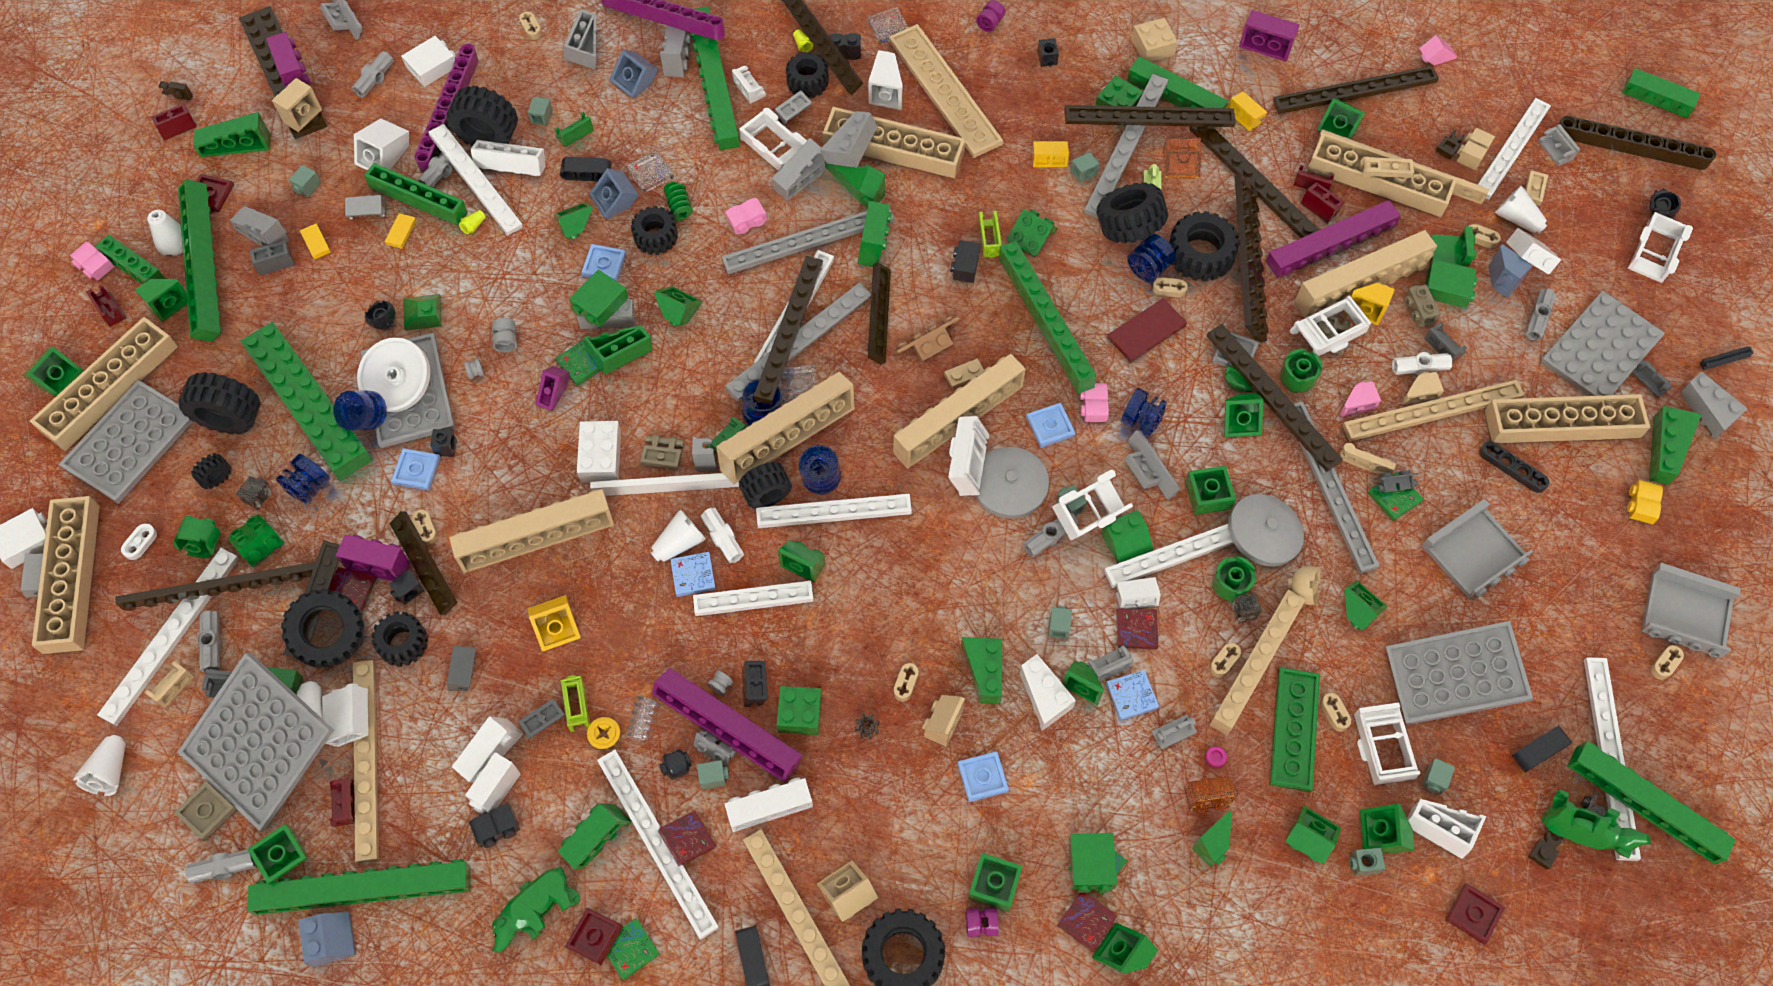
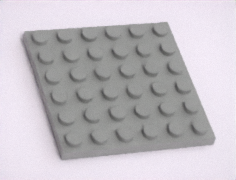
M245 653L178 753L259 831H263L270 824L334 729L254 655Z

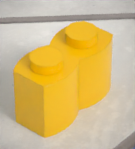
M1638 480L1635 485L1632 484L1629 490L1631 501L1627 506L1629 518L1653 525L1660 516L1663 487L1642 480Z

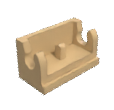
M175 661L171 663L174 668L151 692L148 689L144 692L164 708L194 678L192 674Z

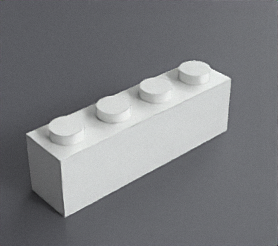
M477 140L471 148L472 160L481 169L540 176L546 167L544 149L481 140Z
M794 778L785 785L775 784L770 786L769 790L762 792L756 790L750 792L749 796L729 799L724 804L732 831L736 832L813 807L806 779Z

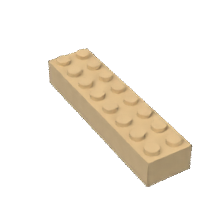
M837 107L832 108L823 131V146L854 113L853 111ZM873 116L877 129L863 156L956 178L965 151L964 138Z
M1322 132L1307 171L1327 178L1334 174L1333 180L1442 217L1449 204L1457 178L1414 163V175L1412 178L1382 176L1365 178L1362 172L1364 169L1362 167L1363 158L1396 157Z
M1426 230L1303 282L1294 303L1303 316L1307 318L1346 299L1356 289L1375 283L1382 285L1392 284L1398 278L1408 277L1417 270H1424L1433 257L1437 245Z
M143 317L29 422L66 452L117 403L137 380L142 381L178 346L167 333Z
M1012 354L1000 358L997 364L987 367L980 376L973 377L967 385L957 388L953 395L943 398L937 406L926 410L923 416L913 419L904 429H899L894 434V455L907 469L956 435L959 417L977 416L980 418L1023 387L1026 369Z
M838 372L820 384L813 386L805 393L800 394L792 401L785 403L782 407L769 413L759 421L754 422L746 429L739 431L728 440L721 442L716 446L720 471L735 484L754 467L771 462L855 409L853 384Z
M1641 394L1495 399L1485 409L1491 441L1494 443L1641 438L1650 429Z
M603 489L592 490L582 496H573L563 502H554L544 508H535L525 514H516L506 520H497L487 526H478L471 531L459 532L449 537L454 558L463 573L614 526V522Z
M90 496L53 499L49 503L32 646L42 654L84 650L100 508Z

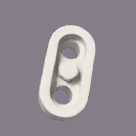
M150 524L139 525L122 545V554L129 560L140 558L156 539L157 531Z

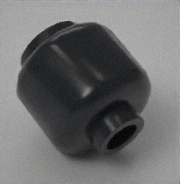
M676 749L662 756V764H659L663 776L667 775L671 780L688 774L692 764L686 751L683 752L680 749Z

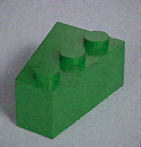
M869 201L857 264L873 267L875 263L880 261L881 251L885 250L887 245V239H884V236L888 237L890 228L886 224L890 223L892 212H889V204Z
M642 325L618 330L619 332L607 334V332L601 333V336L584 337L586 352L604 375L652 351L651 337Z
M962 637L961 648L964 652L979 702L982 704H1000L1002 698V639Z
M596 804L590 810V815L587 819L578 823L575 827L576 831L561 843L562 847L557 852L573 869H583L603 850L601 847L609 838L614 840L618 836L615 833L624 824L629 826L632 823V820L616 804Z

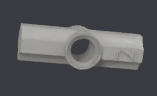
M383 51L371 65L366 64L362 68L361 77L352 86L353 92L363 98L375 84H381L384 80L385 72L394 62L393 57Z
M443 153L439 157L435 156L430 160L428 169L417 181L433 187L442 177L447 178L451 174L453 165Z
M1548 288L1540 290L1525 333L1528 339L1533 341L1542 339L1548 319L1552 314V306L1556 297L1554 290Z
M1071 512L1070 515L1073 518L1076 526H1078L1079 523L1074 514ZM1057 518L1055 521L1045 524L1041 531L1025 541L1023 547L1029 556L1035 557L1047 547L1055 545L1067 533ZM1052 532L1055 536H1048L1046 533Z
M203 611L200 614V633L197 636V643L200 645L201 672H205L206 669H220L222 640L220 639L219 613L217 611Z
M248 850L231 854L217 853L212 855L210 859L187 864L185 873L188 882L193 884L208 879H226L231 877L233 873L256 868V864Z

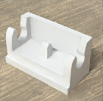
M742 66L736 70L733 69V82L750 104L766 96V93L763 91L764 88L758 85L750 71H746L748 69L747 66Z
M1155 577L1117 582L1118 592H1116L1120 609H1140L1159 606L1161 594Z

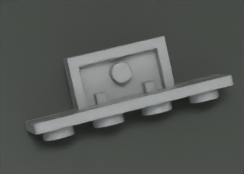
M331 0L332 3H321L320 10L333 30H350L355 40H359L360 33H362V25L356 19L347 1Z
M1136 430L1128 439V443L1135 453L1128 454L1124 460L1144 489L1158 486L1167 500L1172 499L1180 490L1179 486L1142 432Z

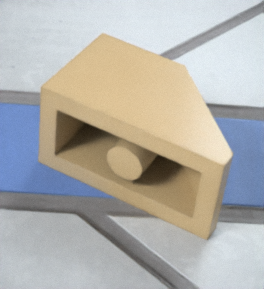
M1423 372L1419 374L1402 401V405L1406 406L1439 399L1444 390L1437 372Z

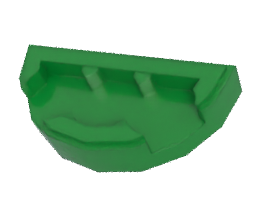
M1227 365L1224 375L1228 385L1240 392L1252 391V387L1237 370Z

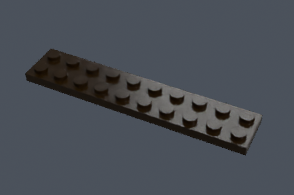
M271 6L239 17V20L276 97L286 87L279 75L266 38L283 32ZM319 112L299 132L291 127L289 128L294 139H298L326 128L327 125L321 112Z
M1238 174L1234 178L1245 327L1262 343L1267 341L1269 329L1266 324L1267 311L1264 303L1266 302V296L1263 290L1265 281L1262 277L1264 267L1261 262L1263 252L1260 247L1262 238L1259 233V206L1256 199L1258 198V192L1256 188L1250 185L1248 179H1245L1242 174Z

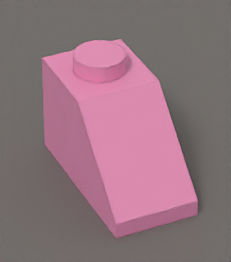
M1437 35L1419 48L1422 52V59L1426 63L1430 62L1433 65L1457 58L1451 46Z
M1373 381L1367 383L1360 382L1355 385L1340 413L1341 417L1375 410L1378 407L1381 399Z

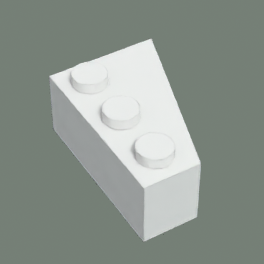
M1038 654L1021 665L1019 674L1032 702L1040 728L1043 731L1073 709L1076 700Z
M489 716L453 764L452 768L467 781L475 782L494 753L503 757L524 733L507 718Z
M1420 799L1411 809L1407 819L1413 831L1463 859L1472 850L1486 816H1476L1467 813L1465 810L1460 809L1457 811L1447 808L1446 805Z

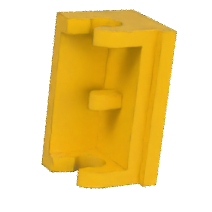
M1244 91L1232 97L1227 108H1234L1235 119L1248 131L1262 123L1260 119L1267 114V111Z
M1033 141V167H1068V141Z

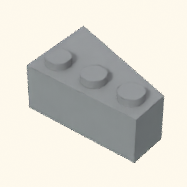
M580 9L563 46L564 60L596 70V14Z
M667 26L664 35L665 42L662 44L664 51L660 52L664 76L684 77L685 70H688V60H686V57H689L688 44H691V34H688L687 31Z
M855 111L820 149L827 164L858 167L877 129L871 113Z
M811 138L772 178L773 189L786 201L825 172V159L820 151L821 147Z
M244 206L230 220L237 232L261 247L285 240L286 243L290 241L286 234V229L281 226L278 219L258 212L255 209Z
M627 299L600 328L634 327L635 308L633 300ZM577 315L580 329L599 328L595 324H589L582 315Z
M1702 371L1680 392L1693 412L1696 411L1702 414L1700 422L1703 426L1708 427L1712 433L1711 437L1713 440H1716L1747 410L1744 405Z

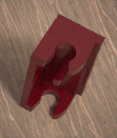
M184 103L152 116V120L163 140L197 127Z
M1300 165L1294 186L1309 189L1318 182L1326 189H1330L1334 174H1331L1330 178L1303 171L1304 165Z
M1318 182L1307 189L1301 201L1303 206L1327 223L1332 220L1333 216L1339 213L1342 205L1345 203Z
M99 286L101 292L95 294L91 289L86 291L109 327L126 319L110 291L107 292L103 286Z
M349 777L330 781L332 801L331 826L355 824L354 781Z

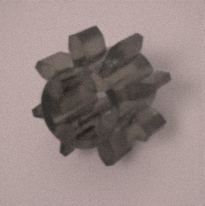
M863 713L860 720H855V723L859 725L855 727V732L861 733L860 739L868 737L871 740L873 734L879 733V730L875 728L879 726V721L873 720V714L869 717ZM864 724H868L870 729H866V727H864Z

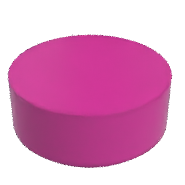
M1211 747L1205 754V761L1211 768H1221L1227 760L1226 752L1220 747Z

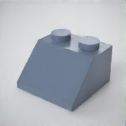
M622 50L609 80L632 98H635L652 84L658 68L637 52Z
M608 168L589 193L606 219L629 209L639 196L623 171Z
M1502 244L1488 266L1492 287L1498 293L1508 298L1520 286L1533 265Z
M349 912L324 913L298 920L305 964L316 967L356 955Z

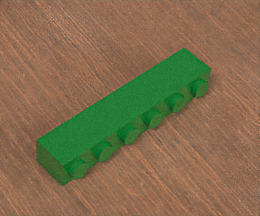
M1140 56L1129 69L1127 81L1144 90L1152 74L1168 79V84L1161 99L1177 107H1227L1228 100Z
M373 163L364 175L370 189L459 226L461 219L468 214L463 200Z

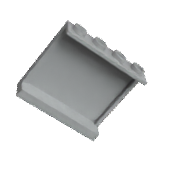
M1485 499L1428 537L1422 545V548L1469 600L1475 595L1477 597L1483 595L1489 585L1491 587L1496 586L1501 581L1502 576H1510L1516 571V566H1524L1530 561L1529 556L1534 552L1531 549L1526 553L1486 510L1490 504Z
M1660 563L1652 570L1641 632L1647 633L1654 638L1668 640L1672 644L1686 646L1693 651L1707 653L1711 657L1722 658L1731 651V648L1726 647L1733 601L1740 595L1741 588Z

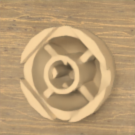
M1315 566L1301 567L1294 572L1293 578L1288 580V589L1306 599L1304 605L1316 606L1320 593L1318 591V584H1321L1320 568Z

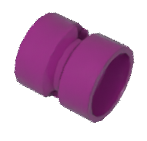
M996 0L988 1L983 11L976 17V23L979 28L985 32H992L1006 13L1004 6Z
M986 907L983 911H980L978 908H966L967 937H980L982 933L986 937L998 936L997 908ZM981 917H986L987 927H982Z

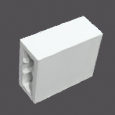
M434 36L402 55L405 67L426 87L451 71L456 55L452 50H448L443 40L440 41Z
M1519 228L1516 229L1506 242L1521 258L1547 274H1550L1561 261L1544 243Z
M31 508L0 525V559L9 568L13 569L24 563L25 554L43 553L47 527L45 523H47V519L42 512L38 513Z
M352 683L347 684L342 689L332 690L331 693L322 696V719L334 729L325 744L339 747L368 736L367 688Z
M494 753L465 796L470 801L468 804L481 815L499 807L521 775L511 761Z

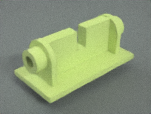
M1152 164L1148 170H1144V182L1154 184L1161 189V171H1159L1156 164Z

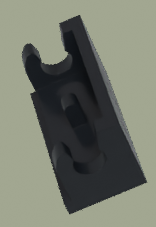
M745 661L742 667L744 707H750L752 703H758V706L764 704V701H767L765 661Z

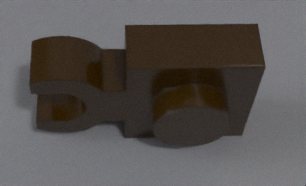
M161 81L158 86L163 89L162 94H173L179 100L191 101L193 97L187 84L170 82L169 84Z
M1452 131L1450 137L1446 136L1438 145L1436 152L1451 159L1459 150L1460 143L1465 135L1458 138L1455 136L1457 131Z
M1550 830L1545 833L1544 840L1539 839L1528 856V858L1546 870L1552 866L1560 852L1554 847L1563 841L1561 836L1556 841L1553 840Z

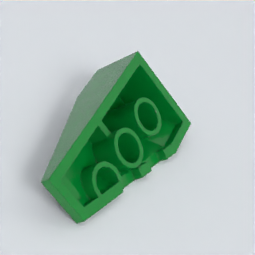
M825 161V168L865 207H868L869 201L880 203L884 198V173L867 165L856 168L827 164Z

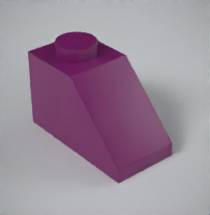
M555 366L543 370L535 405L553 411L566 390L570 372Z

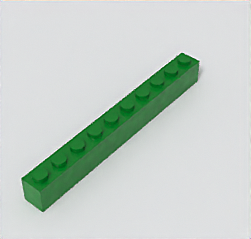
M709 6L694 8L695 10L710 14ZM690 32L691 39H695V42H693L694 52H698L695 55L697 65H701L698 68L700 78H704L701 83L703 91L707 92L704 94L705 102L710 105V107H707L708 116L713 119L710 120L711 130H715V134H713L714 143L718 144L719 151L740 147L717 40Z
M185 179L178 187L190 338L213 342L221 334V326L219 325L220 311L217 304L219 297L216 293V266L213 261L214 250H212V222L209 218V193L207 192L206 184Z
M1017 241L1000 246L999 260L1077 394L1095 388L1096 373Z
M463 859L451 860V863L442 864V862L435 861L430 862L427 866H421V864H410L408 868L390 866L382 871L372 868L366 869L363 873L345 871L343 875L336 876L333 873H325L318 878L301 876L300 880L281 878L278 879V882L267 884L265 880L257 881L254 885H248L247 912L253 915L470 892V865Z

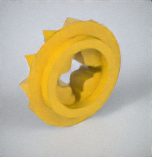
M608 717L594 720L587 730L588 741L598 750H607L609 747L615 746L617 740L620 739L619 725L615 720ZM599 728L603 731L609 730L607 732L609 739L605 737L599 738L601 736Z

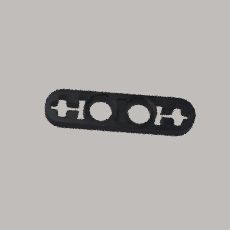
M1485 442L1479 450V454L1484 460L1536 493L1544 492L1550 484L1547 476L1494 442ZM1501 458H1507L1511 465H1504ZM1518 469H1524L1527 472V476H1521L1518 473Z

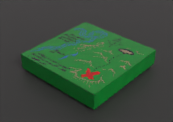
M584 339L555 358L563 370L570 372L569 378L576 386L601 371L586 352Z
M1399 471L1394 473L1392 476H1398ZM1396 483L1397 491L1382 493L1377 490L1376 485L1369 490L1368 494L1389 518L1395 521L1423 502L1424 499L1414 488L1399 490L1398 483Z
M635 918L622 928L607 956L624 981L657 958L660 953L637 918Z

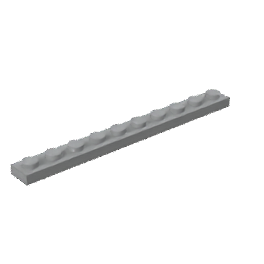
M1152 74L1137 106L1156 107L1168 84V79ZM1126 126L1084 209V213L1098 218L1096 210L1099 202L1116 188L1146 126Z
M867 211L722 256L727 274L861 233L864 229ZM892 213V216H891V221H890V223L895 222V218H894L893 213Z
M859 282L802 326L797 334L788 362L871 298L870 292ZM769 353L725 386L726 391L737 402L758 386Z
M1303 401L1294 403L1298 410L1314 426ZM1300 443L1359 574L1378 569L1379 563L1335 469L1332 468L1326 472Z

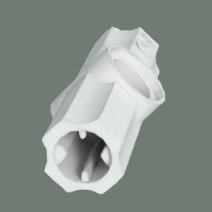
M1421 352L1417 356L1394 358L1392 361V370L1396 375L1410 373L1419 375L1423 372L1450 370L1452 368V358L1448 353L1430 355L1429 353Z
M716 508L705 510L701 518L710 531L714 544L720 547L729 564L736 563L744 556V553L736 542L731 528L727 523H724Z

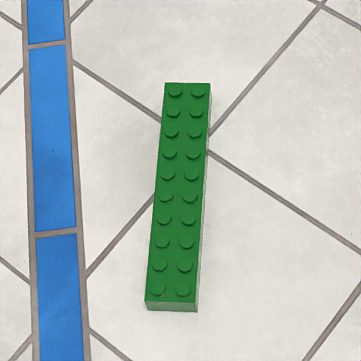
M273 321L240 340L339 481L373 461Z

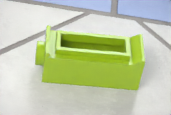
M993 211L992 219L983 220V212H979L978 224L983 257L993 258L999 256L1002 244L997 211ZM984 228H992L994 244L986 245Z
M568 676L560 680L567 727L570 732L575 731L574 726L585 724L588 729L590 718L584 682L581 676ZM577 687L581 714L572 716L568 689Z

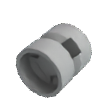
M509 318L494 320L491 324L493 348L499 352L515 350L517 348L515 321Z

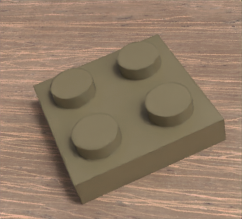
M205 781L174 814L200 839L205 841L236 808L210 783Z

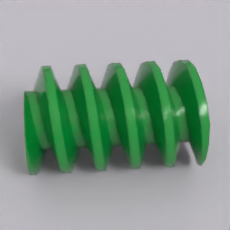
M677 182L667 183L664 186V192L671 215L673 214L675 221H682L693 213L686 186Z

